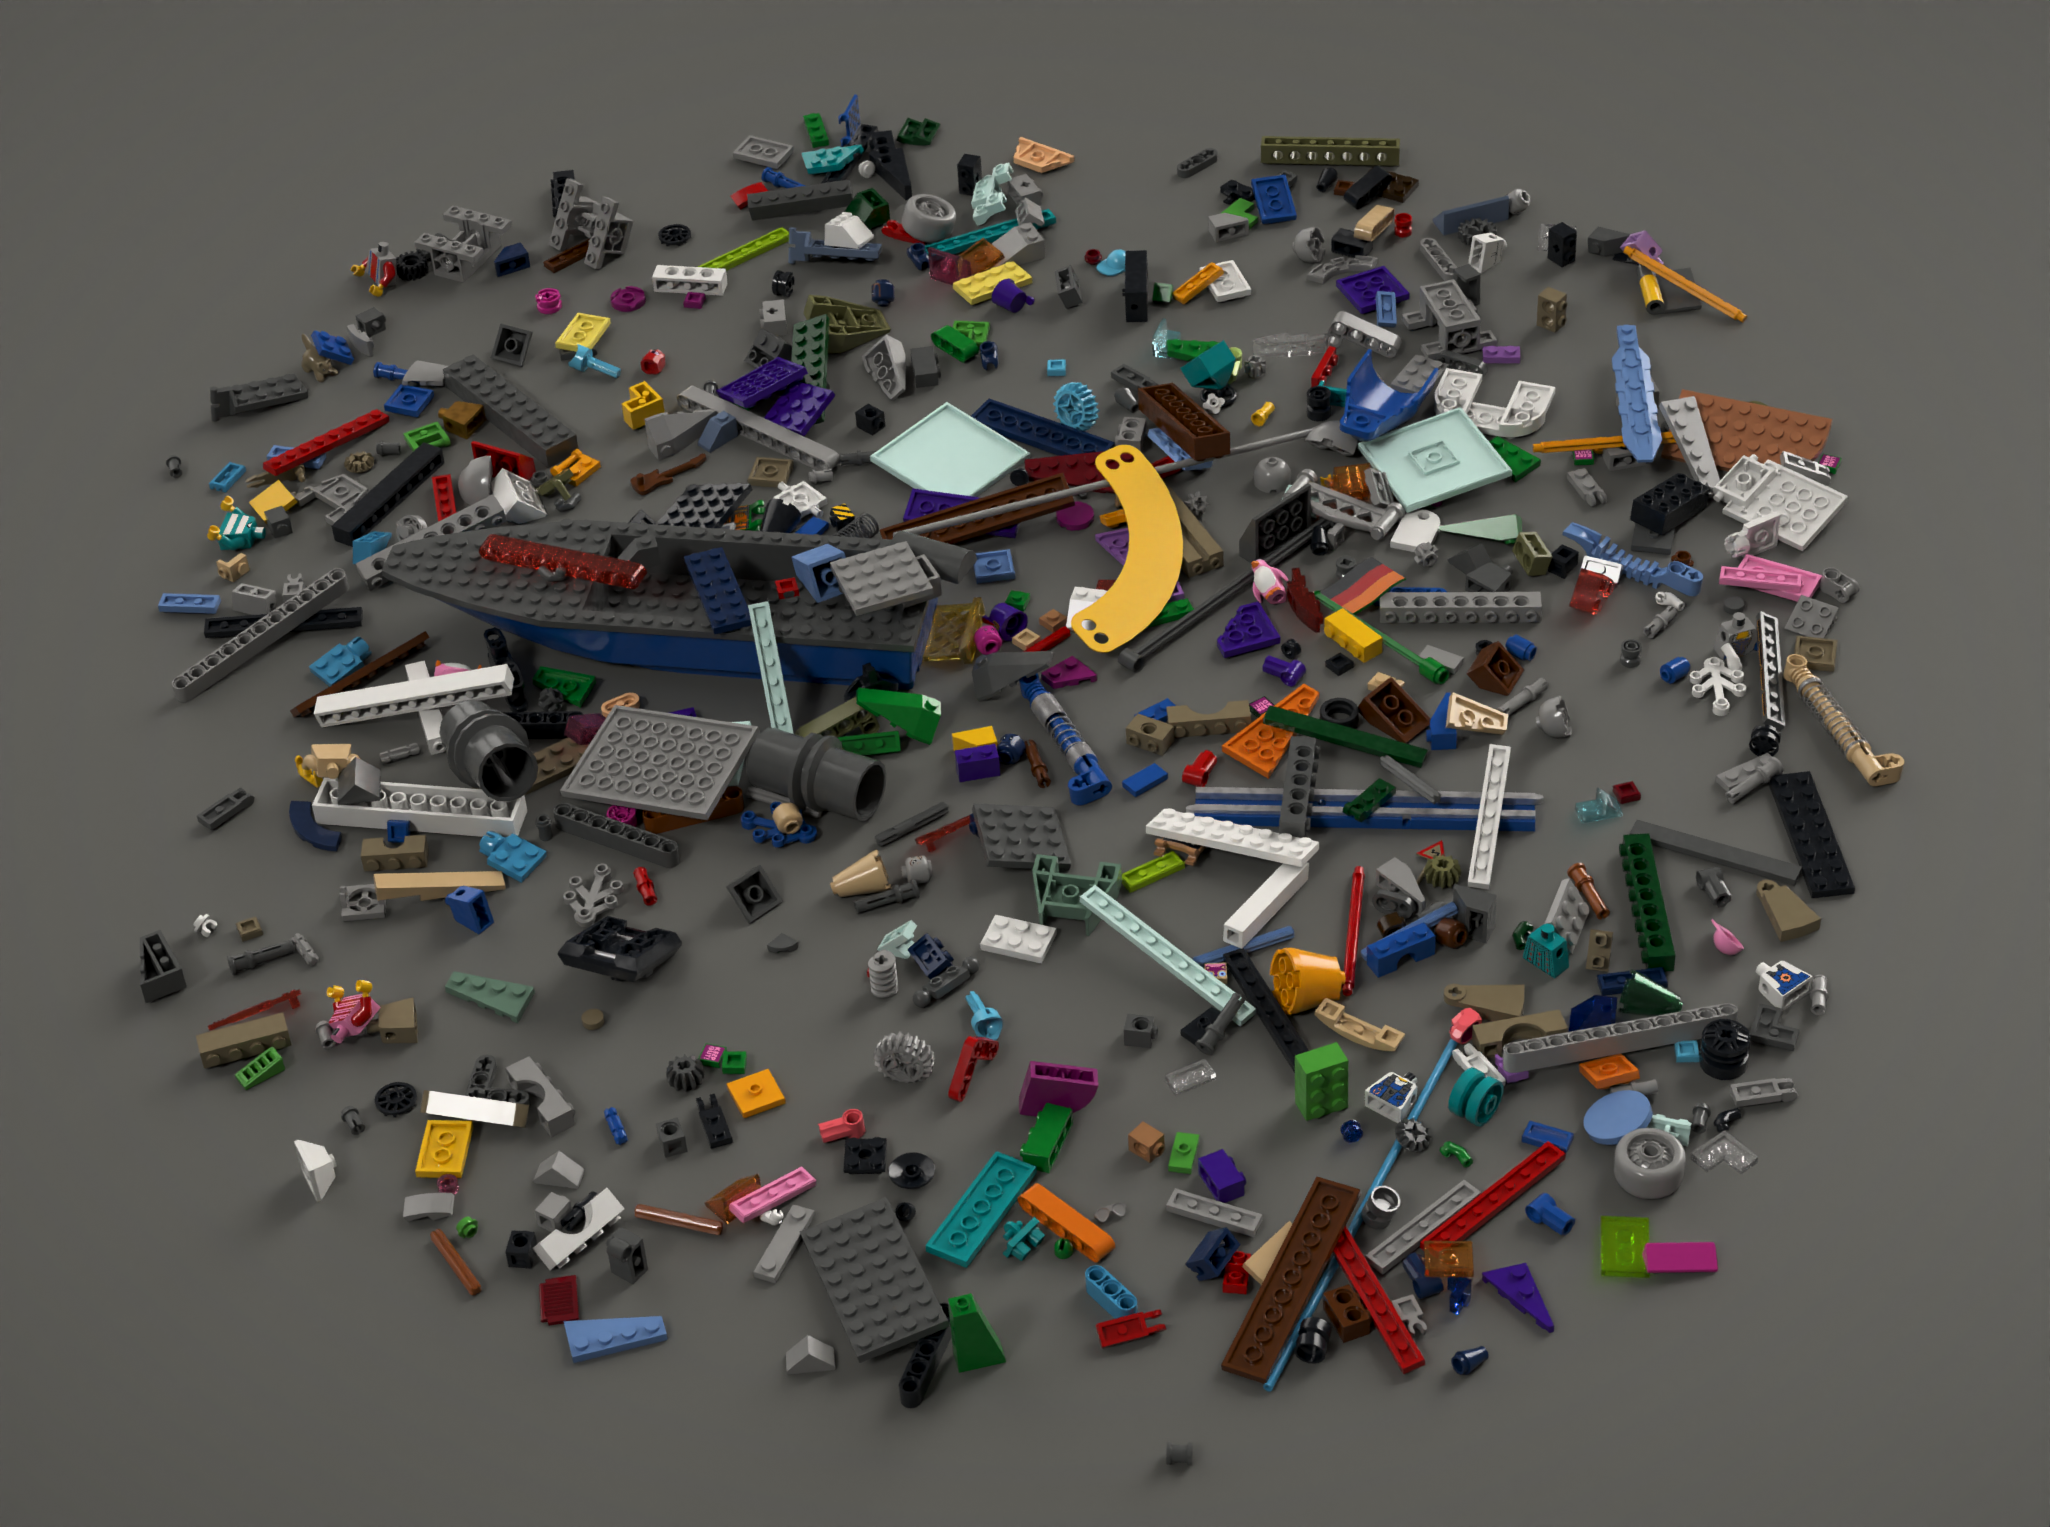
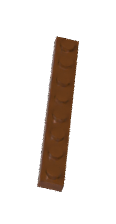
M424 631L290 710L293 717L298 715L306 716L312 712L311 708L316 705L318 696L345 692L344 688L348 686L352 689L362 683L360 681L361 678L366 676L369 679L378 673L376 671L378 668L386 669L394 664L392 660L398 657L401 660L410 655L409 650L414 648L417 651L425 646L424 641L430 638L429 635Z

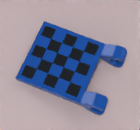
M855 94L845 113L838 116L839 124L845 121L847 136L841 139V147L850 142L860 125L858 95Z

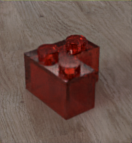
M1581 568L1569 607L1597 615V612L1601 610L1603 600L1601 599H1607L1608 595H1611L1613 592V580L1603 574Z

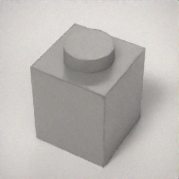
M551 1192L535 1209L538 1226L550 1232H553L555 1229L560 1231L563 1228L560 1222L561 1219L572 1211L570 1200L565 1196H559Z

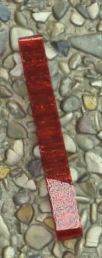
M490 534L479 548V554L486 560L535 570L545 566L551 572H556V568L562 567L566 569L565 576L629 589L638 588L647 574L646 568L640 563L496 534Z

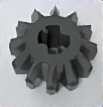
M684 1054L681 1058L676 1056L675 1061H669V1065L666 1068V1077L670 1087H675L677 1091L684 1089L686 1092L688 1088L695 1090L696 1085H702L705 1072L700 1059H696L694 1055L687 1057Z

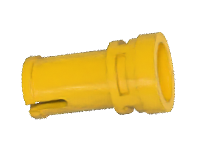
M1266 402L1263 407L1251 415V421L1254 425H1264L1268 416L1275 410L1273 403Z

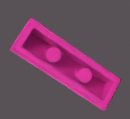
M1714 1242L1646 1243L1642 1253L1647 1273L1717 1272L1718 1270Z

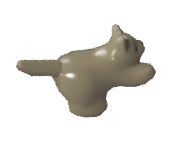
M302 334V341L306 347L301 362L303 370L307 373L313 371L319 382H323L325 377L329 375H338V371L331 365V360L320 356L309 338Z

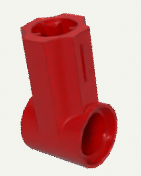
M1208 750L1201 752L1192 765L1188 764L1182 774V782L1196 787H1205L1209 773L1217 763V757Z

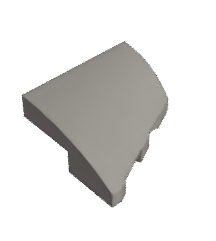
M417 360L406 372L402 385H408L411 381L419 382L420 386H443L445 384L443 369L448 366Z

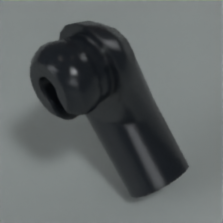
M1734 1108L1719 1113L1714 1121L1717 1132L1723 1133L1728 1131V1122L1741 1119L1740 1110Z

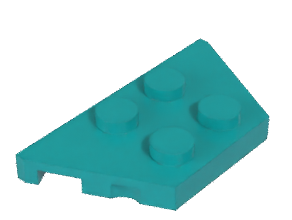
M862 145L837 146L832 149L822 148L817 151L802 152V157L808 174L841 170L854 159L853 155L855 153H862L864 150Z

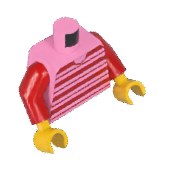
M357 980L356 991L363 993L344 997L342 1001L341 998L344 995L342 987L333 985V988H327V996L334 998V1014L329 1020V1025L334 1029L330 1037L335 1042L342 1043L345 1037L360 1034L381 1008L369 996L372 990L371 982Z

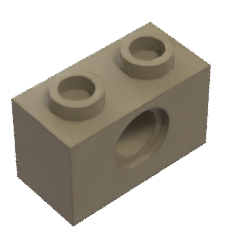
M1138 713L1126 727L1127 744L1162 756L1174 742L1173 725Z

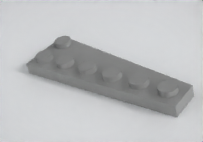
M1695 396L1661 402L1659 408L1694 480L1710 487L1708 499L1713 498L1715 495L1713 488L1720 479Z

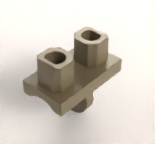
M1590 930L1586 969L1608 972L1613 932Z

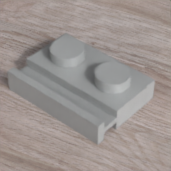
M1372 468L1365 470V482L1370 490L1371 502L1374 506L1385 509L1390 503L1394 502L1386 473H1381V471Z

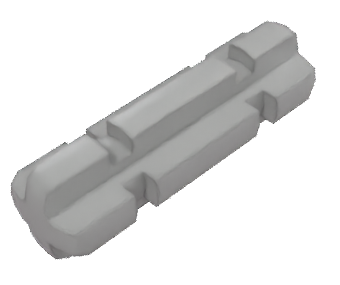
M417 743L409 744V747L402 746L392 749L390 752H381L379 757L382 764L390 763V760L397 761L407 758L409 755H417L420 753V749Z
M296 933L291 938L293 945L296 946V949L306 963L314 966L319 961V957L304 936Z

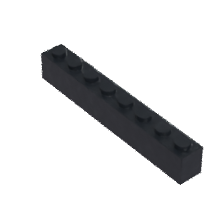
M425 442L422 443L332 525L334 540L353 547L354 540L367 535L444 464L442 448Z

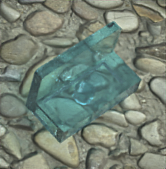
M1162 318L1152 337V352L1155 357L1170 359L1171 357L1167 356L1166 341L1180 340L1181 332L1167 330V319Z

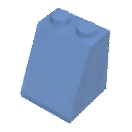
M825 544L791 557L796 576L817 603L844 594L839 591V583L830 568V562L846 558L844 551Z

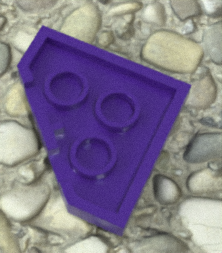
M1259 601L1240 606L1234 619L1231 618L1225 627L1223 635H1220L1217 639V647L1224 658L1281 643L1278 632Z

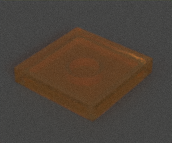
M982 238L957 256L956 260L971 274L975 275L989 270L1005 257L1001 251Z
M1424 1241L1425 1277H1474L1472 1242Z

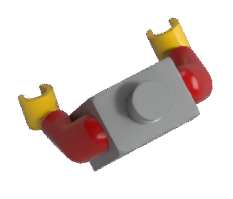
M379 242L378 248L370 249L368 257L362 261L361 266L353 265L351 267V271L355 272L353 275L358 277L364 275L366 268V273L378 285H372L369 288V292L376 297L382 295L383 287L396 285V257L389 251V243Z

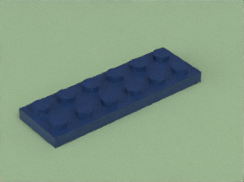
M713 548L708 551L684 556L685 565L714 635L751 626L749 608L723 548Z

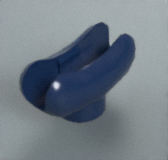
M914 243L907 248V256L918 270H922L923 262H925L927 268H930L931 260L925 251L924 244Z
M991 341L983 342L980 345L983 368L987 370L988 363H993L995 368H997L999 359L996 343Z

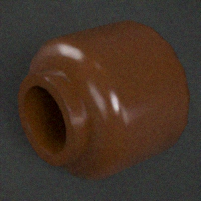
M1445 917L1435 926V939L1443 946L1456 949L1467 940L1466 926L1458 920Z

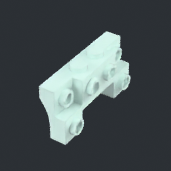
M1009 163L997 165L993 168L992 175H986L976 183L971 205L974 209L973 220L977 226L984 224L993 214L1006 209L1003 203L1007 202V199L999 184L1011 181L1012 179L1010 174L1013 173V169Z

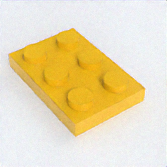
M427 1120L415 1170L416 1177L462 1178L473 1131V1122Z

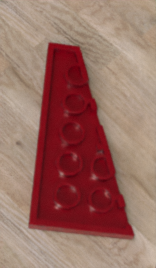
M1105 451L1025 459V470L1028 472L1029 480L1032 481L1063 473L1068 485L1078 487L1106 480L1095 465L1097 456ZM1129 453L1120 455L1121 460L1130 463L1134 461V457ZM1108 460L1105 463L1110 469L1119 468V463L1115 460ZM1111 486L1093 491L1104 494L1106 492L1116 494Z

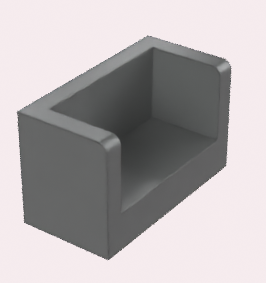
M1470 264L1455 268L1453 270V279L1466 298L1471 300L1475 306L1479 305L1481 274Z

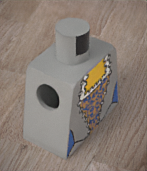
M1741 612L1734 613L1733 620L1720 624L1714 650L1723 661L1727 659L1721 647L1726 643H1730L1738 657L1758 652L1756 628L1749 618L1745 617V614Z

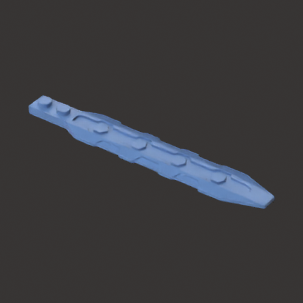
M1626 324L1617 326L1616 332L1619 349L1612 357V368L1616 377L1615 389L1619 399L1618 410L1622 420L1621 432L1623 443L1638 463L1653 462L1662 442V437L1657 421V405L1654 402V384L1651 382L1650 358L1638 345L1636 325Z

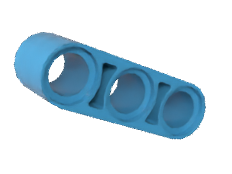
M1094 1265L1086 1270V1292L1114 1319L1138 1313L1137 1298L1105 1268Z

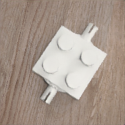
M805 481L793 486H788L784 482L778 484V488L782 492L773 497L774 499H782L784 504L789 505L791 503L800 511L802 518L810 513L814 514L817 518L823 516V511L819 508L827 504V498Z

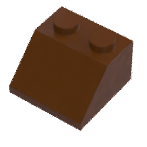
M1497 641L1481 649L1466 674L1480 689L1507 696L1511 693L1524 669L1503 645Z

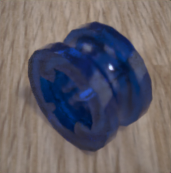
M1356 1120L1346 1121L1340 1127L1343 1139L1346 1142H1356L1363 1136L1361 1125Z

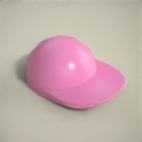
M1713 919L1711 920L1716 927L1713 935L1714 944L1721 953L1734 955L1744 949L1740 941L1729 930L1717 924Z

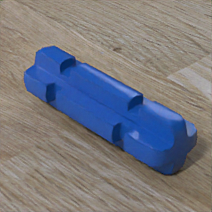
M614 1107L605 1109V1118L612 1135L615 1137V1142L618 1145L626 1143L628 1140L627 1134L623 1130L624 1127L617 1115L616 1109Z

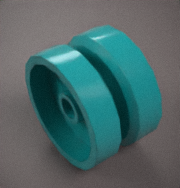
M1471 1067L1455 1083L1449 1097L1448 1109L1451 1113L1459 1117H1465L1468 1122L1481 1127L1496 1112L1503 1096L1504 1086L1501 1081L1493 1077H1486L1484 1072Z

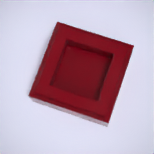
M1633 781L1613 785V792L1620 804L1641 799V794Z

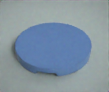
M1632 1090L1613 1092L1597 1100L1586 1112L1583 1123L1591 1140L1599 1144L1614 1145L1618 1144L1627 1133L1636 1129L1646 1128L1652 1119L1653 1112L1651 1104L1644 1094Z

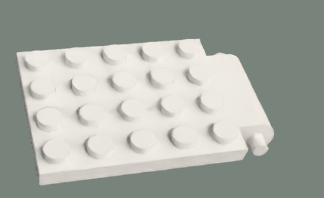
M1752 454L1750 457L1743 455L1713 488V493L1715 494L1713 499L1716 502L1721 500L1728 503L1723 508L1722 514L1744 524L1776 511L1780 514L1778 540L1800 551L1806 549L1848 502L1847 495L1768 459L1762 464L1757 461L1758 457L1755 454Z

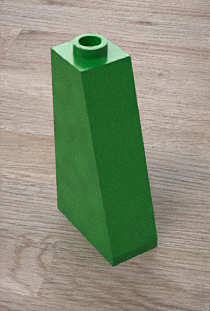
M972 1293L949 1298L948 1306L953 1355L958 1372L962 1373L1006 1363L1001 1342Z

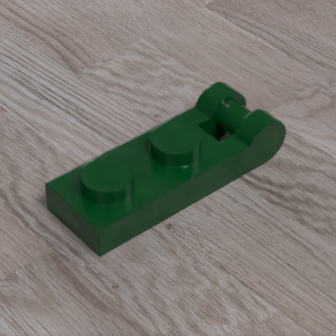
M1379 778L1351 803L1347 802L1342 812L1348 816H1354V819L1359 822H1363L1396 794V787Z

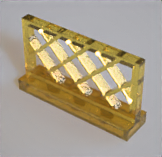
M974 597L972 603L937 605L923 655L924 661L963 659L964 664H972L976 651L974 635L982 627L983 622L981 618L986 613L981 597ZM969 610V612L965 613L964 615L960 614L963 611ZM942 612H950L945 616L941 615ZM955 616L958 617V618H957L956 620H954L953 622H950V621H949L950 619H952V618L955 617ZM962 622L966 623L960 628L957 627V625L961 624ZM944 623L946 624L945 627H943V628H941V629L938 628V627L941 626L942 624H944ZM951 629L955 630L949 635L946 634V632H948ZM958 635H961V636H962V637L959 638L958 640H956V641L954 640V638L957 637ZM940 636L943 637V638H942L941 640H939L938 642L934 641L935 639H937V638L940 637ZM947 642L951 643L945 648L942 647V645L946 644ZM956 647L959 649L958 652H950ZM936 649L940 650V651L937 652V653L930 654L931 652H933V651L936 650Z

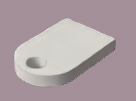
M1414 510L1406 513L1390 541V547L1414 552L1421 543L1430 542L1433 545L1440 531L1438 527L1440 526L1439 517L1428 510Z

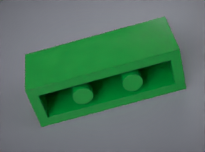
M1050 1103L1045 1104L1043 1110L1038 1112L1035 1126L1030 1128L1027 1142L1021 1146L1020 1156L1023 1157V1162L1036 1166L1038 1171L1050 1173L1073 1126L1071 1108Z

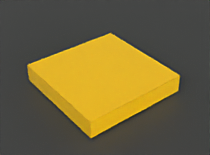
M277 480L249 502L266 524L264 511L283 506L284 510L287 511L298 503L280 480Z

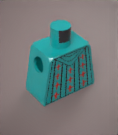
M1547 923L1528 936L1523 958L1555 979L1569 968L1568 948L1565 938L1554 932L1555 927Z

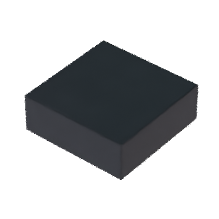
M1340 652L1326 660L1325 667L1340 676L1354 668V662Z

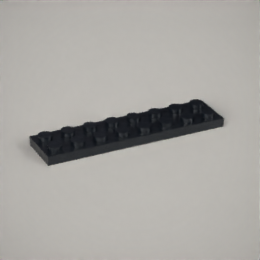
M1810 771L1779 774L1770 778V782H1768L1798 864L1802 866L1801 872L1811 899L1854 894L1855 886Z

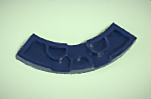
M291 801L289 816L298 837L303 841L311 843L313 847L337 852L342 839L341 832L331 831L319 826L311 816V802Z

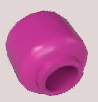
M987 625L982 626L975 632L974 642L980 653L988 655L1000 650L1002 639L996 628Z

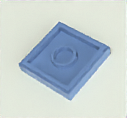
M1010 549L976 553L977 561L973 568L977 584L1015 579Z

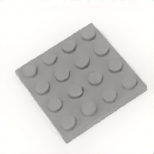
M907 541L830 562V568L856 616L934 594L931 583Z

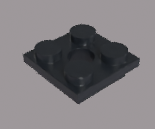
M887 1138L845 1139L844 1173L881 1174V1172H885Z

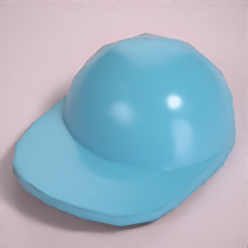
M1121 249L1112 251L1107 259L1101 261L1096 266L1097 271L1106 276H1115L1125 272V251Z

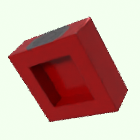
M795 577L775 581L779 599L799 596Z

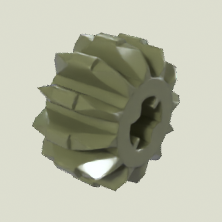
M1443 854L1440 857L1434 855L1433 859H1428L1424 868V875L1428 884H1433L1434 888L1440 886L1443 890L1446 886L1451 888L1453 884H1458L1461 868L1458 860L1453 859L1452 855L1445 857Z

